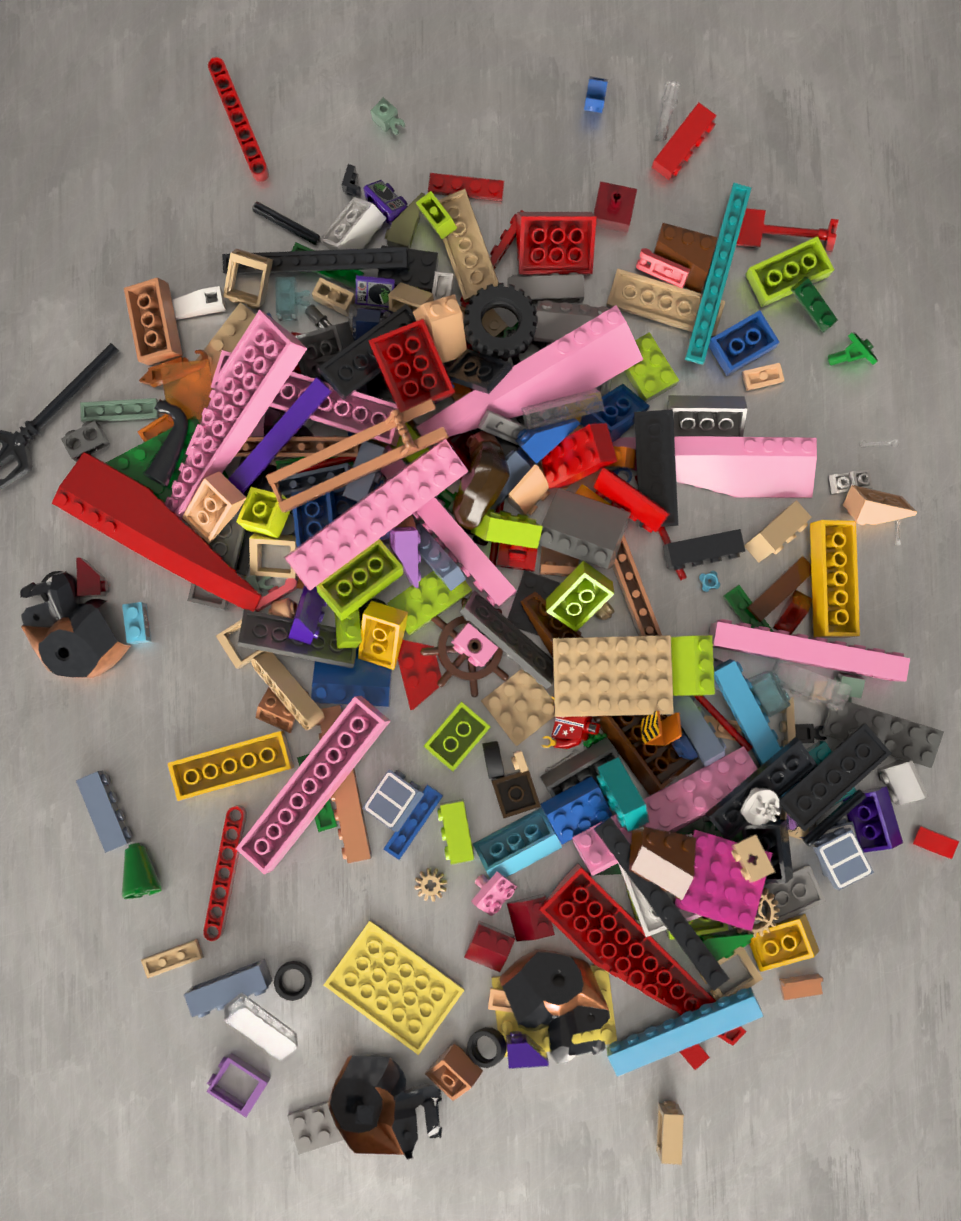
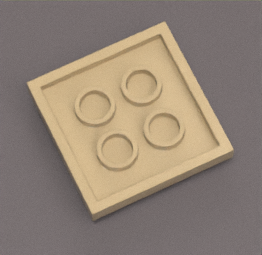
M523 669L519 670L481 700L515 746H518L555 717L554 700L543 686L538 684L535 678Z

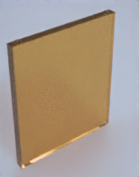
M204 359L160 364L165 400L181 408L188 420L202 418L204 408H208L211 398L209 395L213 389L211 388L210 361ZM168 415V421L174 422L173 419Z

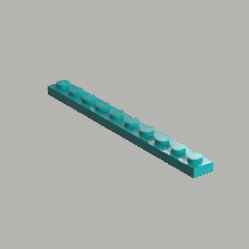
M737 183L732 185L684 360L704 364L751 187Z

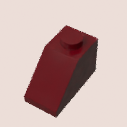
M76 558L77 596L82 598L106 596L108 582L105 580V577L85 559Z

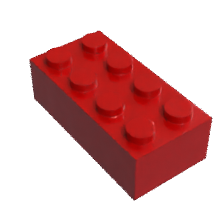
M607 423L589 424L564 438L541 459L549 489L567 487L617 461Z

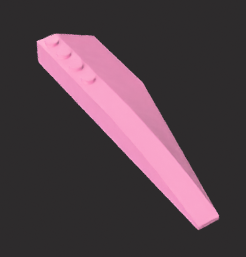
M616 305L513 366V369L489 394L474 390L416 428L422 437L444 427L450 437L479 428L478 425L487 409L512 419L533 411L572 401L642 361L643 357L626 320Z
M262 310L258 311L216 378L218 384L215 390H211L209 395L211 400L208 408H204L202 412L201 425H197L185 453L188 455L186 461L180 465L179 470L181 473L179 478L173 482L172 495L166 499V506L173 513L175 512L180 517V520H182L185 511L204 478L219 471L222 473L235 457L307 350L293 334Z
M622 437L612 443L613 446L636 449L635 437ZM675 437L676 480L679 483L690 484L694 487L713 490L714 492L728 494L733 497H813L817 438ZM635 460V469L632 470L637 471V460Z

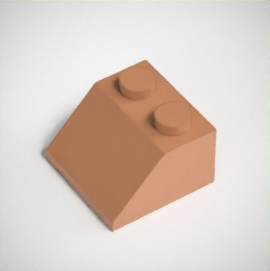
M454 1043L425 1072V1075L454 1101L473 1087L483 1070L475 1065L464 1051Z

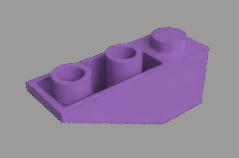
M412 526L393 528L390 530V548L396 559L403 566V571L410 584L418 588V582L421 581V573L418 570V563L421 561V555L418 551L420 533Z

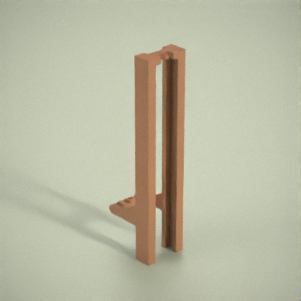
M430 399L404 412L396 409L390 412L391 415L385 421L267 475V480L279 502L281 511L286 513L448 438L447 431L444 427H441L418 439L412 440L405 425L406 422L436 409L433 400ZM397 427L405 445L288 499H282V494L278 490L280 486L279 481Z

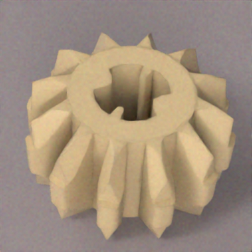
M430 868L426 869L427 875L420 871L419 874L422 878L416 877L415 881L421 884L414 887L417 890L422 889L419 891L418 896L420 897L425 893V901L428 900V896H431V900L435 901V894L442 898L443 895L440 891L446 892L447 890L446 887L441 886L447 884V880H440L443 878L444 873H440L437 876V868L434 869L433 874H431ZM429 880H433L432 883L436 882L433 889H429V886L426 887Z

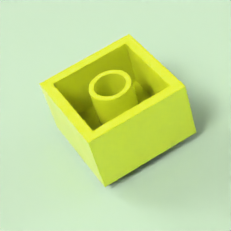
M251 487L236 522L247 531L279 539L290 511L286 513L281 511L274 492Z

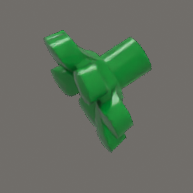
M589 733V738L583 742V745L589 748L608 736L606 733H598L597 735Z

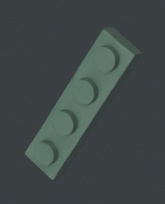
M158 399L80 402L81 422L157 419L159 414L154 408L158 403Z

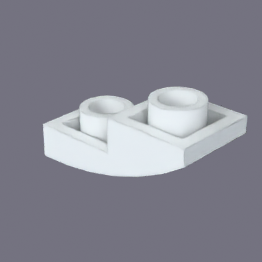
M870 469L829 476L831 494L847 493L851 485L868 489L873 488Z

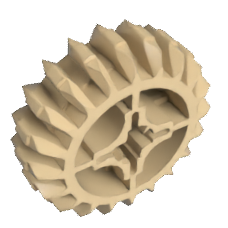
M765 887L762 890L757 909L758 914L756 913L755 920H761V922L754 924L752 931L731 925L733 929L737 928V933H742L743 931L746 933L751 932L754 936L753 938H756L757 932L760 936H764L763 930L769 933L771 931L769 929L770 925L776 927L773 919L778 920L779 916L774 913L780 912V909L776 907L778 901L773 899L775 895L773 893L768 894V888ZM764 900L767 903L766 915L761 912Z

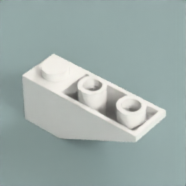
M220 286L200 289L173 299L175 319L227 311L225 298L223 297L224 293Z

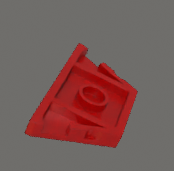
M402 640L398 663L410 710H414L439 688L437 682L442 676L437 656H423L420 653L421 649L434 646Z

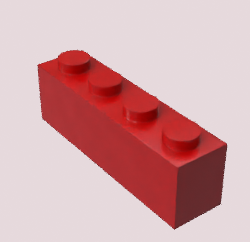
M698 102L654 159L652 168L668 180L673 175L676 177L683 168L681 166L683 162H688L694 154L692 152L693 149L701 146L706 132L710 133L715 127L716 123L714 121L717 115Z

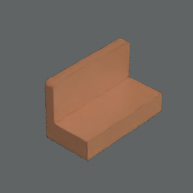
M818 973L779 979L783 1000L823 994L821 987L823 977Z

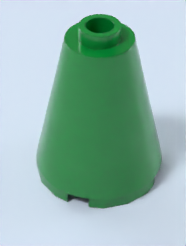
M140 843L128 845L129 848L125 849L122 898L135 899L143 897L142 895L149 894L150 896L161 892V884L145 846H140Z

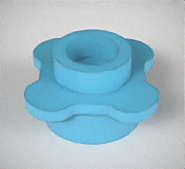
M711 571L708 574L702 573L699 576L704 592L720 587L716 571Z

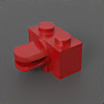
M500 543L496 567L534 572L538 549Z

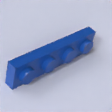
M429 785L423 790L425 794L398 832L395 831L384 847L386 852L398 860L403 856L443 797L440 792Z

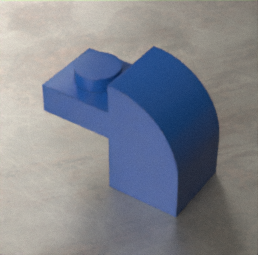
M589 77L584 110L602 113L608 79Z

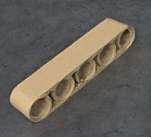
M265 651L251 660L255 671L305 730H310L325 720L322 710L273 653Z

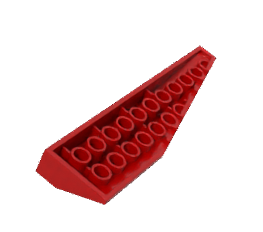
M87 452L81 455L60 484L52 501L53 505L185 580L243 609L253 612L256 610L262 595L245 579H242L236 573V570L231 566L229 567L222 560L223 558L218 553H215L192 528L185 525L175 512L173 513L161 499H158L153 494L154 492L150 488Z
M579 864L562 879L539 910L596 966L606 970L616 978L618 977L628 985L635 987L669 1009L676 1011L681 1016L687 1011L692 1012L699 1009L704 1004L716 1002L652 936L645 937L642 926ZM742 1026L717 1035V1037L734 1046L747 1031Z

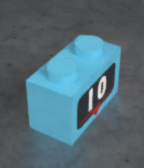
M143 602L123 604L127 643L151 642L147 604Z

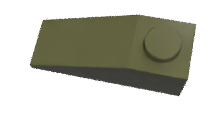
M421 192L392 222L391 228H387L385 239H387L388 246L411 249L422 214L416 202L424 197L425 193Z

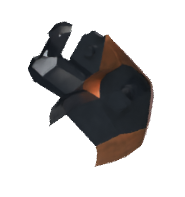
M68 572L56 573L47 581L37 584L32 582L21 589L20 598H29L43 593H47L49 596L48 602L25 609L21 614L23 622L21 628L41 662L53 674L71 678L97 677L111 669L131 647L117 641L98 609L108 600L91 599L80 604L75 579Z
M537 949L522 956L500 976L499 981L518 1027L527 1031H537L548 1027L549 1053L557 1064L568 1063L575 1056L589 1053L596 1055L604 1051L606 1048L605 1041L594 1040L578 1044L572 1042L574 1034L601 1029L610 1019L609 1008L588 962L555 951Z
M352 1055L346 1059L332 1087L328 1108L335 1126L348 1147L355 1154L404 1155L407 1160L412 1159V1153L418 1140L415 1109L420 1105L424 1107L429 1138H441L442 1135L438 1102L442 1100L441 1089L426 1083L406 1090L404 1072L390 1057Z

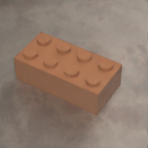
M157 277L125 287L124 292L138 362L150 366L183 356L169 283Z

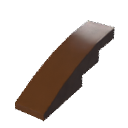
M804 556L800 557L747 607L759 622L768 616L812 574L811 564Z

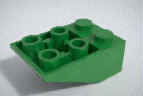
M737 929L698 935L717 962L723 957L726 959L735 953L734 950L738 947H745L750 944V939L754 936L752 933H746L745 931L737 933Z

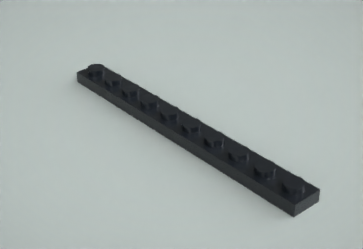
M407 247L253 253L273 259L270 273L408 268ZM222 254L224 274H227L230 254ZM239 263L237 274L263 273V270Z
M608 817L594 828L595 832L711 989L715 991L728 981L729 977L667 893L660 889V886L645 880L629 870L631 845L611 817Z

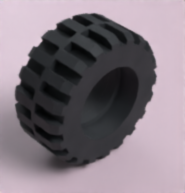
M498 283L497 287L489 284L485 290L483 288L479 289L476 296L472 295L469 299V304L465 308L463 323L466 341L472 345L473 351L508 361L510 357L515 359L519 357L520 353H524L536 333L538 316H536L537 310L535 305L532 306L530 296H524L525 291L522 289L515 290V285L509 284V287H505L504 283ZM493 308L507 309L516 316L518 329L509 337H494L482 326L484 314Z

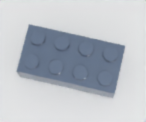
M265 959L192 986L184 994L191 1017L198 1015L201 1018L210 1014V1011L215 1008L219 1011L228 1007V1004L233 1001L240 1003L247 1000V997L251 994L258 996L265 993L273 980Z

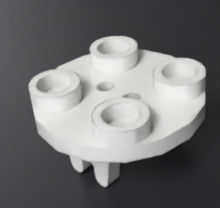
M754 788L744 801L741 814L752 825H762L770 820L775 822V815L780 814L778 810L779 798L770 789Z

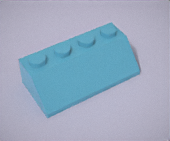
M542 808L473 844L490 879L496 872L508 877L562 848Z

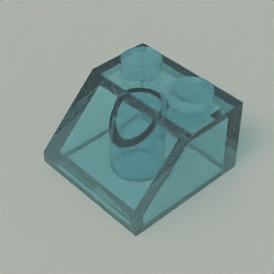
M765 671L748 678L752 685L750 690L753 696L756 695L761 703L759 708L768 717H772L791 706L789 703L790 697L780 687L779 683L781 681L776 673Z

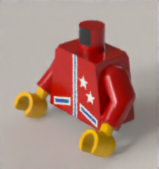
M593 716L556 717L551 737H542V739H548L549 744L541 746L543 748L553 746L554 748L570 749L580 745L581 741H586L589 733L597 735L600 730V724L592 722Z

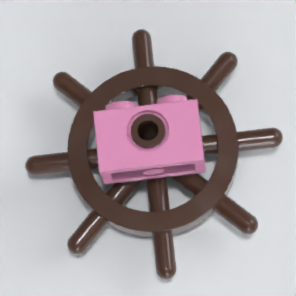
M467 598L462 599V607L467 601ZM437 615L431 619L432 622L442 629L437 647L423 648L420 653L423 656L438 655L442 666L446 670L437 682L439 687H443L452 676L462 680H469L471 696L475 698L478 696L477 679L484 678L492 672L504 681L509 679V675L498 666L503 650L487 639L485 634L475 629L470 621L466 620L463 616L453 619L448 624ZM464 624L459 633L454 630L458 625ZM448 636L453 638L451 643L454 645L446 646ZM449 653H460L453 663L450 662L447 656ZM466 658L468 672L458 669ZM478 665L480 667L484 665L486 666L482 670L476 672V667Z

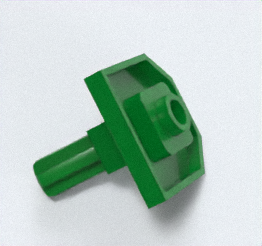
M855 332L848 335L853 343L845 348V350L828 355L830 365L846 361L851 362L865 357L872 365L879 361L873 354L872 348L874 346L868 339L863 340Z

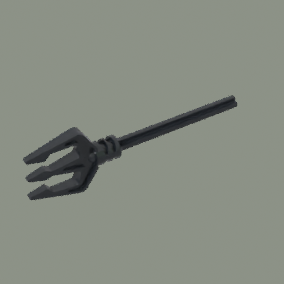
M112 343L32 421H26L24 423L25 427H20V432L15 431L12 433L0 430V443H2L0 467L14 458L18 462V466L5 479H0V490L32 470L31 454L28 448L31 445L30 440L35 441V435H41V428L119 352Z

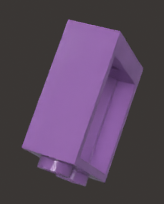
M231 1053L228 1058L224 1056L219 1063L220 1071L217 1075L213 1073L207 1082L210 1087L206 1092L244 1117H247L271 1078ZM230 1063L259 1081L246 1104L217 1085Z

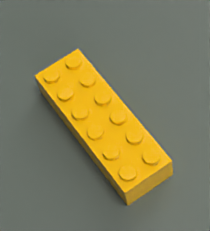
M841 520L810 523L814 638L860 636L856 522Z
M278 731L167 763L177 801L294 768L284 731Z

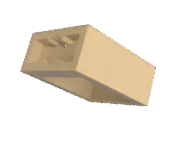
M240 249L232 251L230 253L223 297L229 298V301L234 303H245L250 308L261 307L265 303L273 259ZM239 263L263 270L258 296L234 289Z
M254 533L249 538L250 575L296 578L298 576L292 567L291 569L262 567V544L291 546L292 552L297 548L296 536L280 535L279 539Z
M242 619L216 635L236 669L242 668L250 663L253 658L265 652L257 650L242 660L229 639L230 635L240 630Z
M741 946L735 949V953L729 958L725 959L723 957L720 959L718 964L721 965L735 955H738L751 977L724 995L719 988L715 991L711 990L710 992L716 1001L721 997L736 994L740 989H748L763 980L747 952ZM700 974V976H701V978L703 979V981L705 982V984H708V983L705 981V979L702 977V975Z
M674 1101L658 1103L656 1151L662 1164L682 1165L684 1115L679 1105Z

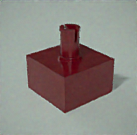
M600 181L593 213L597 216L596 227L628 233L637 189Z

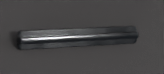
M258 201L254 203L252 207L253 212L314 245H317L319 242V234Z
M857 790L803 837V842L807 846H811L866 798L863 791Z

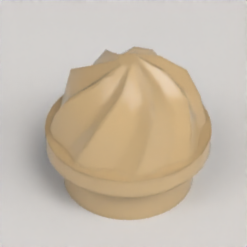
M606 602L595 615L601 620L611 618L615 611Z

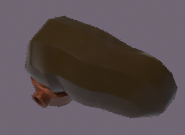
M480 431L467 439L466 445L470 451L471 469L461 479L453 503L455 521L468 530H472L480 524L487 511L499 497L510 476L509 466L501 445L493 434L486 431Z

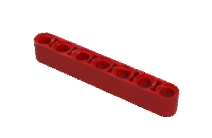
M214 57L208 62V69L250 171L256 181L263 182L269 177L266 162L225 63L221 58ZM216 68H221L220 71H214ZM228 84L226 88H221L223 85ZM230 101H236L233 105H228ZM237 118H243L241 121L235 122ZM249 134L248 138H242L243 135ZM251 151H256L255 155H248ZM258 168H264L263 171L259 173L255 172Z
M240 805L231 807L226 813L203 930L204 937L209 941H215L220 938L225 930L240 853L236 850V847L242 841L247 817L246 809ZM235 809L241 813L239 820L234 819L232 816V812ZM230 829L236 830V839L229 837L228 832ZM226 848H230L233 851L232 858L225 856ZM222 868L229 870L230 875L228 878L222 876ZM218 887L225 889V897L218 895ZM214 907L221 908V916H216L214 914ZM211 926L218 929L217 936L210 933Z

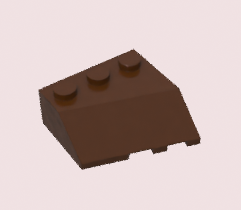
M662 223L654 254L690 269L683 287L701 294L718 237Z
M644 826L634 829L631 836L629 870L645 880L660 886V889L672 893L677 899L683 900L694 879L696 837Z

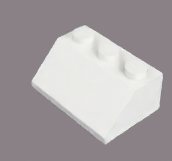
M354 197L320 238V241L331 250L362 249L371 241V237L382 227L386 217L373 203Z

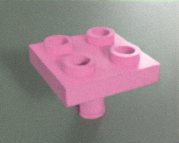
M496 872L490 880L482 874L475 881V884L481 890L471 902L482 911L493 916L501 909L502 904L512 897L517 886L499 872Z

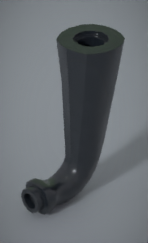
M160 399L154 409L159 414L169 415L174 421V426L143 474L154 482L168 487L186 440L188 418L181 408Z

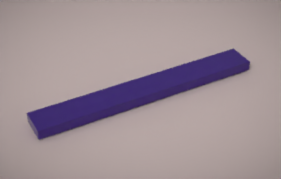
M316 377L228 480L243 494L332 393V390L320 378Z

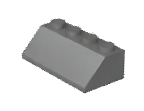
M548 300L538 301L536 312L538 323L534 341L553 343L611 308L605 306L592 307L586 304L573 305L567 302L555 303Z
M668 396L667 410L673 409L675 437H743L748 410L745 396Z

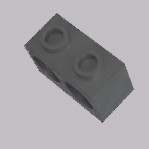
M96 421L85 422L80 429L71 430L65 434V437L61 438L71 459L76 462L84 452L91 455L110 444L100 424ZM93 431H96V437L94 439H90V434ZM79 440L80 445L77 448H73V443Z

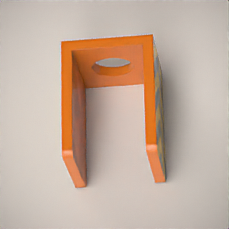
M654 711L653 715H648L640 720L643 745L666 746L682 736L679 712H675L660 721V712Z

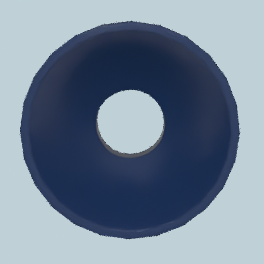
M681 729L682 736L671 742L680 758L696 759L698 755Z

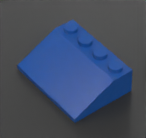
M359 647L356 648L353 668L315 661L311 698L315 703L348 705L355 696H362L373 706L390 707L392 669L358 659Z

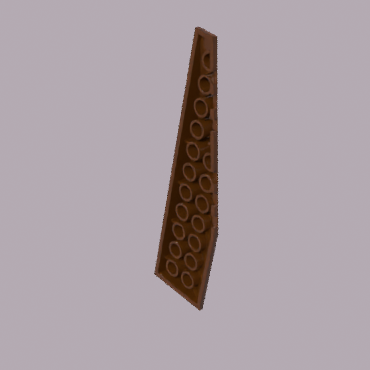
M534 592L521 601L525 612L552 658L554 638H583L579 630L577 632L547 613L546 601L538 593ZM660 714V721L667 718L666 714ZM648 715L593 716L595 722L600 724V729L603 733H606L611 744L650 796L662 790L698 760V757L693 760L680 758L671 743L666 746L643 745L640 720Z

